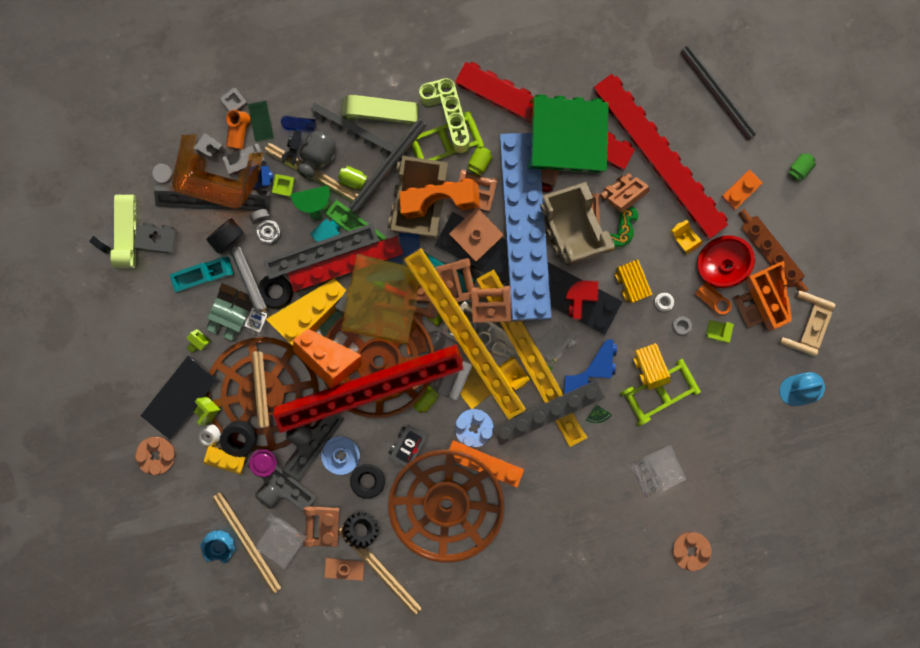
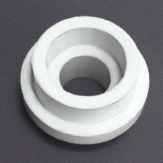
M660 293L655 298V306L659 311L667 312L672 309L674 299L670 294ZM662 299L667 300L668 304L666 306L661 304Z

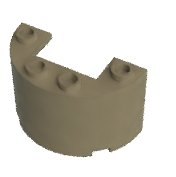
M402 156L401 162L398 161L396 169L400 179L399 185H395L394 196L397 197L396 204L392 203L391 215L393 217H389L387 228L394 232L437 238L443 199L434 202L429 207L425 217L406 219L401 214L400 192L406 191L408 188L419 189L424 188L426 185H442V183L446 182L448 162Z
M586 182L543 195V203L540 204L541 212L545 216L548 227L546 229L547 238L552 240L554 244V254L560 256L566 265H572L609 253L615 249L609 232H602L592 210L593 197Z

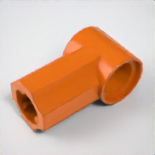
M231 110L226 116V122L229 125L226 147L243 149L245 130L250 124V116L246 112Z
M707 282L695 293L718 316H725L731 310L730 300L723 297ZM719 302L726 303L727 310L724 312L719 311L717 304Z

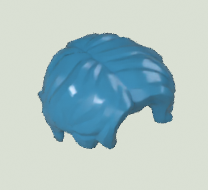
M212 531L206 534L200 544L202 555L206 562L219 560L226 564L235 551L233 538L224 531Z

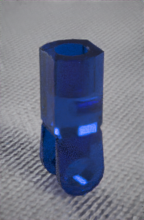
M284 116L281 119L282 127L285 130L313 132L316 129V119Z

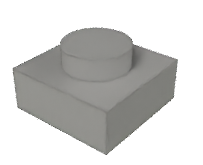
M235 87L220 98L229 111L239 110L247 104Z

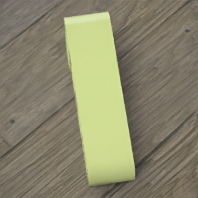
M447 78L423 84L419 89L421 103L424 106L441 104L454 150L459 153L466 152L470 147L469 134L454 82ZM445 88L451 89L449 92L442 91ZM426 93H432V94H433V95L430 96V97H425V96H424ZM449 105L456 106L454 109L447 108ZM454 122H459V123H461V124H460L459 126H457V127L452 126V124H453ZM459 135H461L463 143H460V141H458Z
M348 95L342 98L341 117L346 120L365 118L415 124L418 120L419 104Z
M115 195L114 250H111V266L115 269H135L136 197L135 195Z

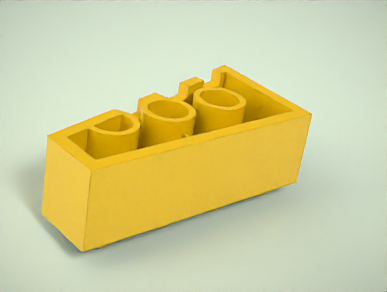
M333 278L266 320L293 347V340L307 329L315 332L337 311L335 306L346 289Z

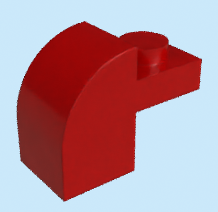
M579 281L569 289L565 300L573 301V304H569V315H572V320L581 319L582 301H598L599 281Z

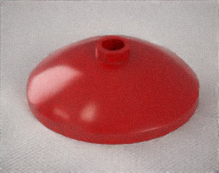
M728 235L713 239L704 246L698 257V270L701 277L708 284L718 288H729L739 285L750 276L755 266V254L751 245L746 240L737 236Z

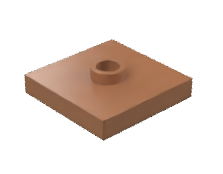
M478 208L472 211L449 233L475 262L504 236Z

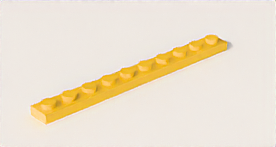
M422 248L404 259L508 420L524 412L526 408Z
M494 269L476 279L481 289L504 287ZM503 296L486 297L489 302H503ZM501 321V325L544 402L546 403L563 395L524 322ZM574 412L555 420L569 447L587 439Z

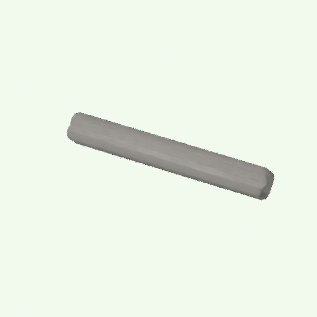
M234 247L230 253L256 313H263L266 305L240 247Z

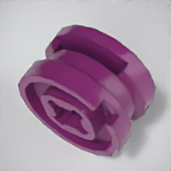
M268 450L256 451L252 454L249 461L251 472L258 477L265 478L270 476L276 468L275 456Z

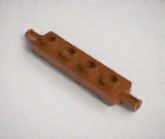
M745 209L738 213L745 221L742 228L773 266L784 261L787 285L789 287L796 285L800 291L807 292L809 289L802 282L805 275L758 216L751 218Z

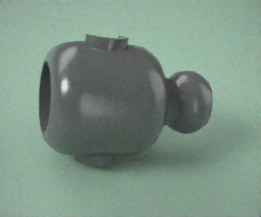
M313 131L307 135L305 142L301 144L300 157L303 163L297 167V172L307 179L312 178L315 174V168H323L334 159L335 141L320 131Z

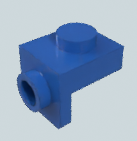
M269 166L248 170L249 189L268 188L270 183L273 182V172L269 171Z

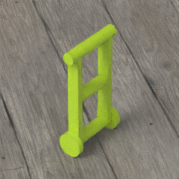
M471 112L463 113L465 122H467L474 142L470 143L469 148L474 146L477 148L484 147ZM454 122V123L452 124V126H456V125L461 124V123H459V122ZM447 124L421 133L411 145L416 158L424 159L417 140L435 133H439L446 152L428 160L438 161L459 153L453 149L445 130L448 129Z
M683 359L677 361L676 364L678 366L670 369L668 373L671 374L680 369L690 390L671 400L663 385L657 387L656 390L664 404L644 414L633 395L646 388L647 385H641L636 389L632 386L619 393L621 397L625 395L639 420L636 423L638 427L650 421L651 415L691 393L694 396L701 393Z

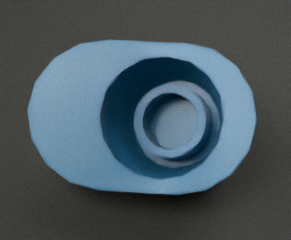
M813 372L790 376L781 383L779 389L780 396L786 404L791 406L813 403L820 400L824 395L825 383L818 374Z

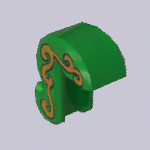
M630 206L622 213L620 212L617 234L609 233L615 249L627 246L634 236V229L630 222L636 223L638 211L633 206Z

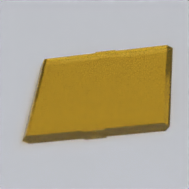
M357 254L351 284L347 292L348 299L342 330L407 344L419 288V282L409 266Z

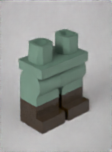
M221 283L219 293L207 318L209 320L207 331L217 335L220 326L226 327L223 338L233 342L237 334H241L253 308L249 295Z

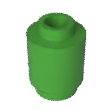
M801 153L791 165V170L788 172L789 175L798 182H801L802 179L805 180L816 166L815 158L809 153Z

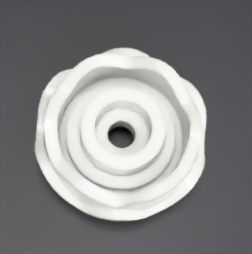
M270 220L262 221L256 228L258 240L266 244L274 243L280 235L278 224Z
M206 424L199 428L197 438L203 446L214 447L220 441L221 434L215 425Z

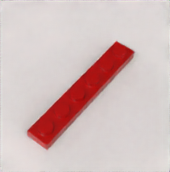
M395 236L290 272L288 276L293 291L296 292L404 254L398 237Z

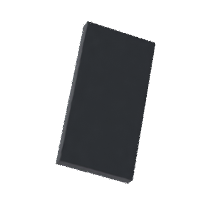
M187 356L140 416L171 440L198 406L195 403L196 399L205 397L217 383L218 379L190 356Z

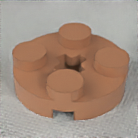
M153 436L140 443L135 458L138 466L144 472L158 475L167 472L173 466L175 451L173 445L167 439ZM152 451L160 452V454L158 455L160 457L159 460L151 459Z
M693 532L684 533L675 540L673 544V558L678 566L685 570L696 571L708 564L712 549L709 541L703 535ZM688 547H696L695 552L697 554L695 556L691 555L689 557L687 555L689 552L687 550Z

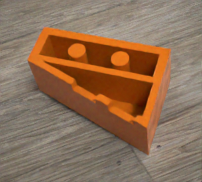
M784 261L753 274L745 280L768 331H772L792 321L789 297L787 296Z
M309 329L293 340V352L331 389L335 388L361 367L362 355Z

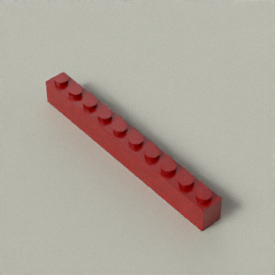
M474 62L464 63L455 80L456 86L532 125V103H529V100L533 96H531L530 91L514 87V83L507 79L502 81L497 78V74L489 70L487 72L481 70V66ZM608 132L607 164L624 172L635 149L632 148L633 145L625 140L620 142L615 139V135Z
M610 74L594 86L592 91L598 99H602V102H608V112L707 240H710L729 225L727 217L722 211L719 213L715 208V201L710 196L707 197L703 192L705 189L699 181L695 182L691 177L693 176L691 170L681 164V158L678 153L671 151L668 147L670 145L668 140L657 133V126L652 121L649 122L645 117L647 115L641 106L637 107L634 103L635 98L633 95L623 89V83L620 78Z
M456 344L337 385L333 389L328 388L274 407L273 417L280 433L462 371L464 370L463 360Z

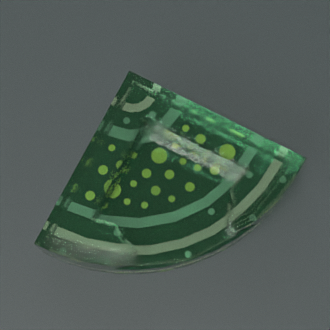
M596 404L586 418V421L602 423L608 420L612 414Z

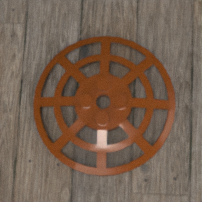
M374 303L368 309V311L373 310L374 322L362 325L355 331H352L345 325L349 319L342 316L335 322L326 338L333 341L336 333L340 330L348 337L343 344L344 347L349 349L353 342L360 348L358 354L362 355L361 367L357 371L361 377L421 357L418 356L417 347L410 337V333L416 326L426 340L429 354L434 352L431 337L423 324L408 311L385 303ZM381 310L396 312L408 318L410 322L404 329L392 323L382 322ZM375 328V339L365 343L358 337L364 331ZM382 328L392 329L398 332L399 335L393 342L383 339ZM404 340L408 342L413 354L411 357H402L398 349ZM378 356L384 359V364L381 367H376L374 364V360ZM349 377L344 380L345 383L351 381ZM431 381L424 383L419 393L410 388L375 400L376 413L362 411L357 408H352L348 411L359 416L376 419L401 414L422 398ZM404 392L412 398L408 404L401 408L384 412V401L394 399Z
M269 337L249 338L230 346L214 362L209 373L214 375L216 369H218L226 376L221 387V398L211 401L218 407L223 406L231 422L238 419L232 414L229 404L238 402L245 410L239 419L240 421L247 422L251 415L257 417L254 372L243 378L235 371L250 361L253 371L252 353L257 352L256 343H272L286 348L287 350L281 358L263 354V360L277 363L271 373L264 371L269 427L263 429L254 428L256 434H265L268 446H254L251 450L274 451L292 444L287 439L275 444L273 432H277L279 429L277 425L271 427L269 417L274 414V407L283 404L285 393L296 392L295 400L302 397L301 390L313 388V394L320 392L319 382L316 373L303 360L301 361L307 368L311 380L299 381L296 372L287 363L292 355L295 354L293 347L287 342ZM248 345L250 356L239 360L231 368L221 363L231 352ZM283 368L290 374L294 384L283 385L277 376ZM230 379L240 384L238 395L227 397V387ZM209 391V393L205 396V397H208L209 399H210V391ZM214 418L212 420V424L219 429L221 434L223 428L219 425L216 418ZM233 433L231 439L234 444L243 445L244 443L236 440L240 433Z
M437 450L416 457L399 472L390 490L388 514L395 534L410 551L431 561L442 563L458 562L477 555L494 540L503 521L504 497L496 476L482 461L460 451ZM446 455V465L434 466L424 472L416 465L426 458ZM454 456L466 458L479 465L483 470L474 476L466 469L453 466ZM410 470L417 477L411 484L407 497H395L399 482L405 473ZM445 471V481L434 483L428 477V475L434 472ZM453 471L463 474L470 480L462 486L453 482ZM488 476L496 488L498 505L487 503L485 490L480 483ZM422 481L428 488L425 497H413L417 485ZM476 486L480 493L481 502L470 501L467 491ZM446 499L450 500L452 506L444 508L441 502ZM395 505H406L408 517L413 525L406 533L402 531L397 521ZM412 505H423L426 515L421 520L417 521ZM469 509L480 510L478 519L471 525L466 519ZM486 511L498 513L493 529L483 540L476 530L482 524ZM431 521L441 526L440 535L433 534L424 527ZM460 523L465 529V532L448 536L449 527ZM420 532L428 539L440 542L439 554L422 549L410 539ZM469 536L477 545L465 552L447 554V543L461 541Z

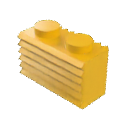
M638 259L616 268L614 276L617 283H621L624 289L621 293L625 302L628 301L629 304L652 296Z
M656 343L635 351L633 362L636 369L640 368L642 374L639 376L643 386L647 385L648 390L671 383L670 375Z
M209 446L203 464L242 475L245 463L247 462V456L233 457L226 454L221 448Z

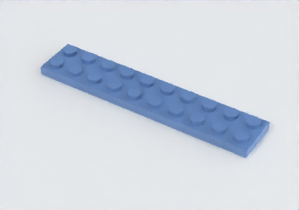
M531 133L500 134L512 321L551 320L544 215L540 209V204L543 203L541 170L527 169L528 160L531 159Z

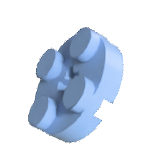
M470 409L463 412L457 419L455 433L459 441L466 446L480 447L491 438L493 422L489 415L482 410ZM471 423L480 426V428L477 429L478 433L474 434L473 431L469 432Z
M343 436L334 437L327 441L321 453L322 463L327 470L334 474H348L359 464V448L350 438ZM338 450L346 453L343 461L335 457L338 454Z

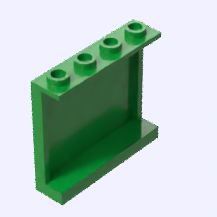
M537 94L529 100V103H532L531 159L528 160L527 169L599 174L607 171L608 102H602V99L584 101L582 97H574L572 100L565 99V96L547 98V95Z

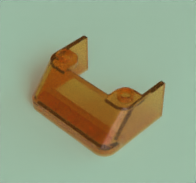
M182 134L172 179L173 189L177 193L226 207H242L258 181L264 152L249 154L247 168L239 173L237 181L205 172L204 158L199 154L193 153L197 134Z

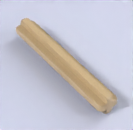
M257 351L252 353L258 427L267 428L269 427L263 353Z

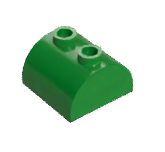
M329 186L290 194L297 210L301 214L310 217L311 221L322 219V215L327 212L332 202Z

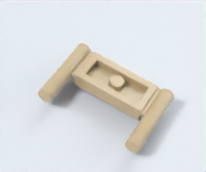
M799 290L797 298L813 303L814 306L800 343L782 337L779 344L816 357L835 308V303Z

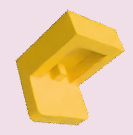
M687 220L678 223L671 230L674 240L686 254L702 245L701 239L692 230Z
M513 356L499 366L514 390L524 387L527 381L530 380Z

